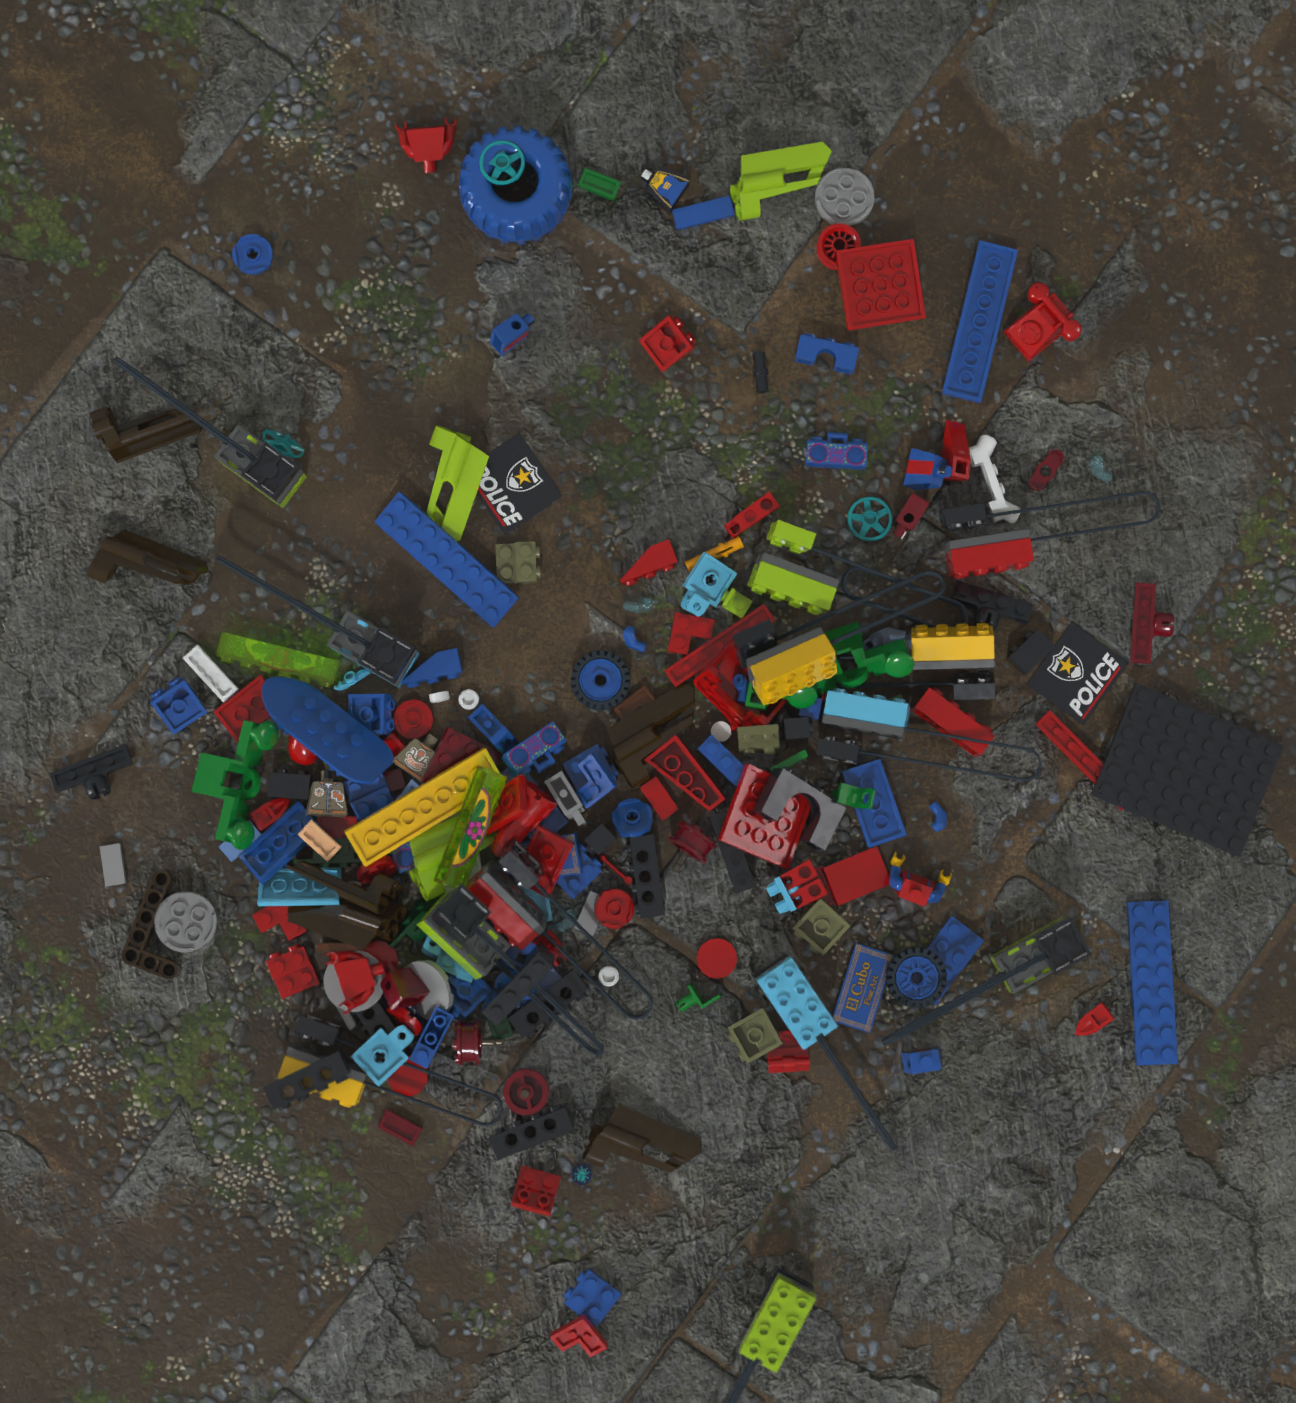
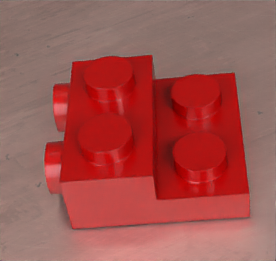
M668 315L639 340L662 372H665L678 360H682L696 348L694 344L696 339L690 332L686 334L682 328L684 323L678 316Z
M294 945L288 948V953L281 955V952L274 953L269 956L270 960L266 961L281 999L320 984L306 946Z

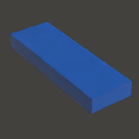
M730 196L672 210L677 231L735 215Z

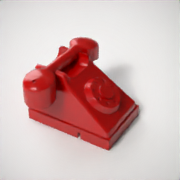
M1042 282L1032 284L1027 292L1028 299L1035 303V305L1003 331V334L1028 363L1061 335L1066 341L1071 342L1077 340L1082 332L1080 323L1073 319V313L1059 300L1056 293L1049 294L1048 286Z

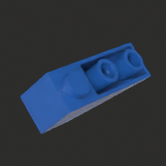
M454 648L435 653L402 680V684L404 686L407 685L408 688L420 686V682L427 681L428 684L440 682L439 678L447 677V680L459 678V674H463L458 649Z
M436 1006L409 1060L427 1069L434 1059L455 1015Z

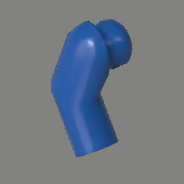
M627 626L622 634L627 647L644 653L647 644L636 639L634 627Z
M736 674L733 677V684L739 692L737 702L745 704L749 683L742 674Z
M936 800L929 808L936 815L932 828L934 831L939 832L946 827L947 813Z

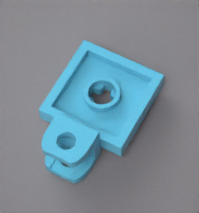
M703 552L682 585L688 591L681 601V607L698 617L704 614L709 604L717 607L737 573L708 553ZM712 574L713 583L709 582L706 584V577Z
M427 935L421 951L425 955L436 959V964L445 973L471 984L473 977ZM429 943H434L435 947L430 946Z
M406 1025L396 1027L389 1035L380 1028L351 1058L379 1087L409 1059L403 1050L413 1041L414 1034ZM401 1032H404L406 1034V1038L404 1040L400 1038ZM376 1052L385 1053L384 1062L375 1061L377 1058Z

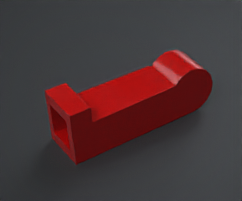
M769 491L736 515L724 527L734 539L771 513L780 509V505Z

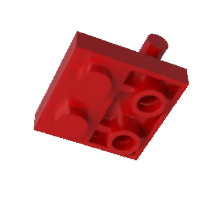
M790 1030L777 1031L784 1044L767 1053L768 1073L810 1071L808 1048L803 1050Z
M522 1165L510 1206L550 1216L561 1176Z

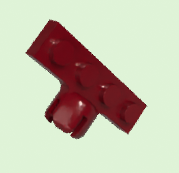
M1136 583L1130 663L1151 664L1153 638L1156 636L1170 637L1173 635L1174 626L1162 624H1174V615L1172 613L1155 611L1156 584Z

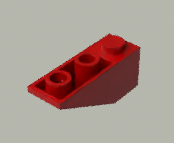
M946 420L941 457L947 460L946 465L951 466L952 474L949 478L944 477L943 480L955 483L969 480L971 463L965 425Z
M668 539L650 546L621 578V585L631 586L636 584L637 579L642 577L649 579L656 576L655 572L661 570L668 572L675 569L674 565H677L678 561L670 540Z

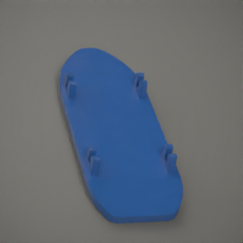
M271 677L263 683L261 691L263 703L270 717L278 725V729H283L284 734H290L330 766L331 771H337V776L342 775L356 783L370 784L393 763L394 756L392 751L384 741L313 686L286 677Z

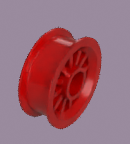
M842 223L832 224L826 227L819 236L816 248L818 258L823 265L832 270H838L837 262L834 259L836 256L835 251H837L834 248V244L840 243L844 246V249L861 247L859 234L849 225Z

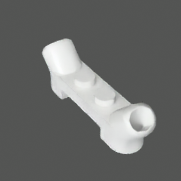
M982 435L976 445L969 447L971 466L972 468L981 467L993 500L986 505L988 513L994 514L1020 510V507L1004 499L1003 494H1005L1003 484L999 483L996 477L998 475L997 467L991 463L990 457L997 444L996 440L989 435ZM1020 513L990 518L993 523L1005 520L1013 524L1017 521Z

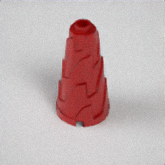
M526 780L527 813L498 829L491 843V851L498 857L501 856L502 849L514 838L521 843L529 832L533 831L558 804L546 791H541L540 787L531 781Z

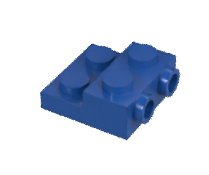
M184 677L172 679L168 683L169 687L164 690L161 688L157 689L151 694L152 698L150 699L151 705L173 735L207 713V710Z
M348 694L349 715L375 735L391 734L395 727V722L391 719V710L395 708V701L392 695Z
M597 744L563 763L577 791L589 782L578 767V764L594 752L613 779L617 781L615 776L618 775V772L614 765H609L605 759L609 756L604 746L599 747Z
M383 773L370 784L356 783L348 779L342 781L343 787L350 799V804L359 821L394 802L396 799Z
M580 842L578 845L583 873L559 877L557 881L572 899L579 895L602 872L600 869L601 863L595 857L590 859L585 854L588 850Z
M450 975L447 981L451 993H453V1003L449 1013L455 1015L453 1019L464 1021L493 990L481 978L477 980L473 978L470 984Z
M589 1268L587 1271L582 1270L576 1279L578 1281L574 1288L570 1286L563 1297L566 1298L564 1304L578 1315L585 1314L589 1321L597 1327L622 1293Z

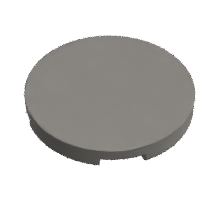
M849 168L833 169L826 173L817 185L815 192L816 208L822 218L830 224L842 223L855 226L864 221L872 210L874 204L873 186L866 175L858 170Z
M180 891L168 896L159 905L155 914L154 924L156 933L164 945L174 951L186 953L201 948L211 940L216 930L217 917L213 906L204 896L192 891Z
M361 950L354 951L361 953L364 958L368 957L371 965L379 962L378 959ZM328 965L324 974L325 992L335 1006L347 1011L346 1005L339 1007V1004L345 1001L334 965ZM385 973L375 976L377 985L374 986V993L366 1003L354 1008L351 1012L363 1011L376 1004L383 994L380 982L384 979Z
M417 960L410 963L407 967L412 968L430 991L420 1004L412 1007L425 1019H430L436 1006L448 1012L453 1003V993H451L447 981L449 978L444 970L430 960Z

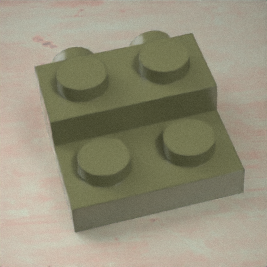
M535 541L496 544L497 577L506 585L537 583V578H541V567L537 566L536 558H540V546H536Z
M778 724L737 727L739 754L753 756L756 753L764 752V754L770 755L780 751Z
M819 898L794 925L793 929L795 930L794 934L803 941L805 939L810 943L809 947L816 954L821 953L824 955L851 924L822 898Z
M764 1008L728 1027L730 1032L727 1035L733 1044H737L739 1048L737 1053L742 1062L746 1061L747 1064L784 1044Z

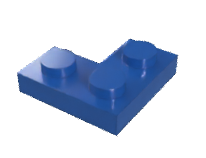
M595 752L578 764V767L589 782L575 793L585 808L588 809L617 787L618 784Z

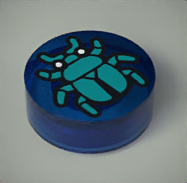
M579 1164L573 1168L572 1179L576 1184L586 1185L590 1182L592 1171L589 1166Z

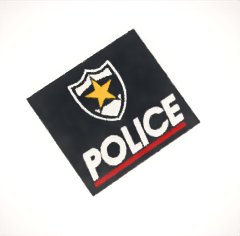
M519 433L487 454L489 459L476 494L505 535L563 497Z
M1071 622L1055 644V647L1049 652L1030 678L1027 685L1084 726L1126 668L1128 662Z

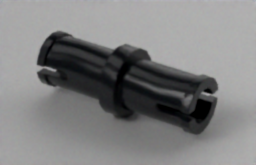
M755 352L752 356L756 393L764 394L769 392L767 375L769 373L768 369H766L765 352Z

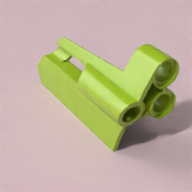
M817 142L742 155L741 177L737 184H733L730 187L732 201L736 203L735 210L738 220L759 218L761 213L760 199L817 185L832 152L824 142ZM810 170L806 180L785 183L784 174Z
M436 425L429 445L443 451L427 514L456 541L461 540L489 456L470 443V436ZM448 481L452 484L453 490L443 516L436 502L443 482Z
M474 808L431 827L409 841L415 866L409 870L414 884L419 886L420 892L426 901L446 893V888L440 874L452 867L458 851L456 845L462 841ZM477 827L472 829L473 833L477 832ZM496 831L488 836L484 835L475 854L491 845Z

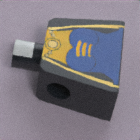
M662 166L656 174L645 169L640 177L641 180L649 184L646 188V195L668 215L671 214L690 185V178Z

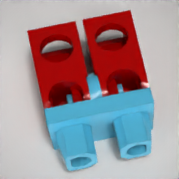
M810 859L775 878V881L766 887L770 897L780 892L784 897L782 901L775 904L779 914L789 910L792 912L828 894L820 878L801 886V884L818 876Z

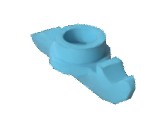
M361 669L356 673L349 671L344 675V681H339L338 685L334 686V689L337 691L347 689L371 672L367 669Z

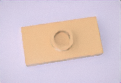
M312 819L297 834L327 862L342 847Z

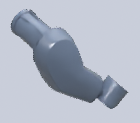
M887 627L872 633L864 641V649L869 650L903 638L908 640V646H912L911 634H905V630Z

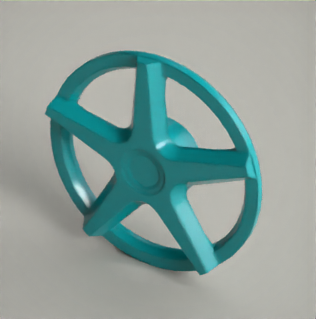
M500 140L489 144L483 150L479 165L483 176L490 183L507 185L519 179L525 167V159L521 149L516 144ZM502 144L514 147L518 151L517 153L507 156L503 150L489 162L490 165L495 167L492 176L489 177L483 167L484 155L488 149L494 145ZM521 157V167L518 173H516L511 167V163ZM502 171H505L512 177L506 181L497 180Z
M269 429L262 433L264 442H267L283 455L292 458L303 456L305 449L294 439L290 438V434L285 435ZM269 434L275 440H267L265 436ZM291 448L298 450L300 454L294 455Z
M864 497L857 500L849 509L847 516L848 526L858 539L876 541L883 538L889 532L892 525V513L888 505L881 499ZM870 500L881 503L885 508L876 512L872 511ZM864 501V513H852L853 509ZM888 513L889 523L885 530L878 522V519ZM851 519L863 523L859 534L853 528ZM871 527L881 534L871 538L864 537Z

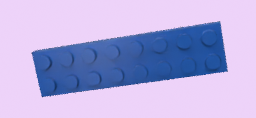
M979 241L941 394L981 403L1018 253L1017 249Z
M401 491L397 493L374 521L493 628L497 626L520 598Z
M1168 900L1126 902L1136 1065L1178 1064Z

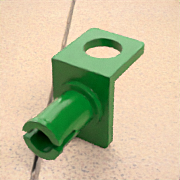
M840 783L839 790H833L831 797L837 798V803L857 809H871L875 789L858 788ZM868 793L869 800L864 804V796Z
M690 982L687 985L690 993L675 1001L677 1007L685 1003L679 1008L682 1013L696 1003L703 1009L722 997L723 993L720 992L705 1002L693 982Z

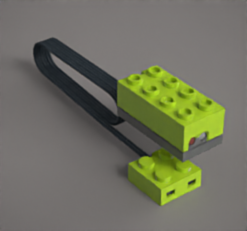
M777 520L771 524L766 538L771 541V545L780 548L782 545L790 548V552L799 555L801 552L805 553L811 549L855 566L848 569L842 576L841 587L844 593L836 591L840 580L767 553L757 556L747 587L752 588L751 591L756 594L762 595L766 593L775 601L781 602V600H785L792 607L799 609L800 607H805L808 609L807 612L819 615L830 610L835 594L854 601L862 599L850 593L846 587V577L853 570H862L893 583H898L902 580L815 548L812 545L816 533ZM911 583L902 585L928 596L936 594ZM943 595L937 598L957 607L962 615L961 624L968 623V611L962 603ZM869 600L862 603L889 614L896 612V610ZM904 613L898 615L900 618L919 625H927L928 628L936 627L932 623Z

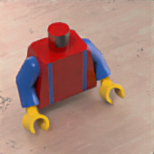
M895 852L890 860L892 867L889 884L894 888L898 897L925 907L928 903L940 901L946 885L951 880L952 873L949 876H944V870H941L937 880L938 883L902 870L900 867L905 860V855H902L901 859L896 856L897 852Z

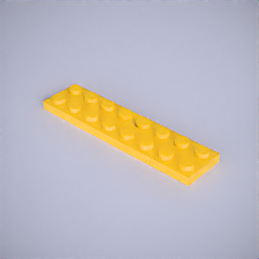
M484 747L344 832L362 864L366 867L476 801L482 788L489 793L505 782L487 749Z

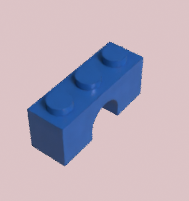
M805 333V335H800L794 362L814 366L815 359L819 354L828 353L834 359L833 371L852 375L859 348L850 342L841 344L836 343V340L832 338H824L823 340L816 338L814 334Z
M711 734L697 751L737 788L744 765Z

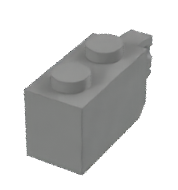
M560 771L544 781L564 815L569 820L574 818L578 826L586 823L581 815L585 811L583 805L563 772Z

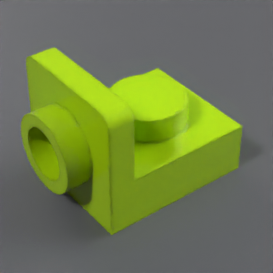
M734 588L731 591L726 590L721 598V601H723L722 607L741 619L753 602L738 593Z

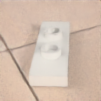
M198 644L183 657L187 664L222 702H226L239 690Z

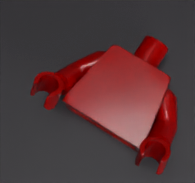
M445 118V125L408 128L407 123L404 121V128L399 129L398 124H395L401 148L415 162L423 161L424 173L436 172L435 160H443V156L448 155L454 143L455 129L457 127V120L455 118L453 124H448V118Z
M348 950L335 953L327 952L323 956L329 955L331 960L325 963V965H334L345 1001L340 1003L339 1007L341 1005L347 1006V1011L343 1013L345 1015L354 1008L366 1003L374 993V986L377 985L375 976L384 974L385 969L382 961L371 965L368 957L364 958L358 952Z

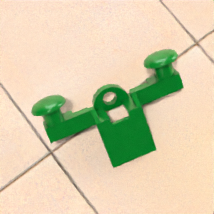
M859 621L826 631L824 634L831 641L861 626ZM862 632L832 645L835 650L837 674L829 679H823L811 687H805L793 695H787L789 703L796 708H808L816 702L818 695L837 688L835 683H839L843 688H854L864 683L869 676V672L872 671L875 677L885 673L892 677H905L913 671L914 659L909 655L904 638L865 651ZM851 651L858 667L843 671L837 655Z
M243 721L234 759L206 753L200 754L191 792L224 799L215 839L230 842L238 850L248 848L255 838L254 827L246 820L250 805L245 804V800L254 798L261 786L260 774L257 770L253 769L254 765H260L263 750L272 749L279 738L278 727L271 721H264L261 724ZM227 771L243 774L239 790L223 786Z

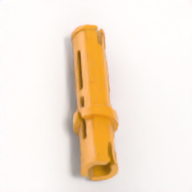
M737 536L725 543H719V546L706 551V553L715 559L723 556L726 558L728 554L744 548L740 537ZM702 553L684 561L689 573Z

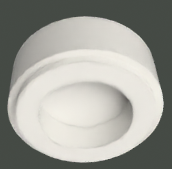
M464 690L459 695V703L464 709L472 710L477 707L479 696L474 690Z
M449 691L430 694V702L438 703L449 700Z
M716 722L711 728V734L719 742H724L730 737L731 728L726 722Z
M605 966L599 972V980L605 986H613L619 979V973L613 966Z

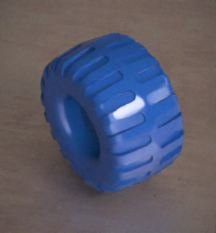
M514 125V129L506 130V126L497 128L498 132L492 135L490 131L482 135V140L479 143L475 141L470 147V152L468 155H465L460 171L459 194L467 216L487 237L491 239L496 238L503 244L509 245V242H516L517 245H525L526 241L533 240L537 242L542 239L544 234H551L555 230L556 225L564 219L572 197V174L561 149L555 145L549 136H542L539 130L530 128V131L524 130L521 125ZM505 140L516 144L521 149L525 161L535 168L539 183L536 191L529 198L521 202L503 200L494 192L492 183L483 176L479 165L481 153L489 144L495 141ZM502 144L494 145L488 149L484 155L483 167L489 177L492 176L495 169L489 162L503 150L507 156L517 153L518 151L514 147Z

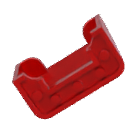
M731 640L693 680L694 685L736 727L767 725L787 700L779 699L773 704H768L767 712L748 709L745 704L737 702L739 692L733 684V677L736 674H742L749 683L748 668L742 669L735 655L734 643Z

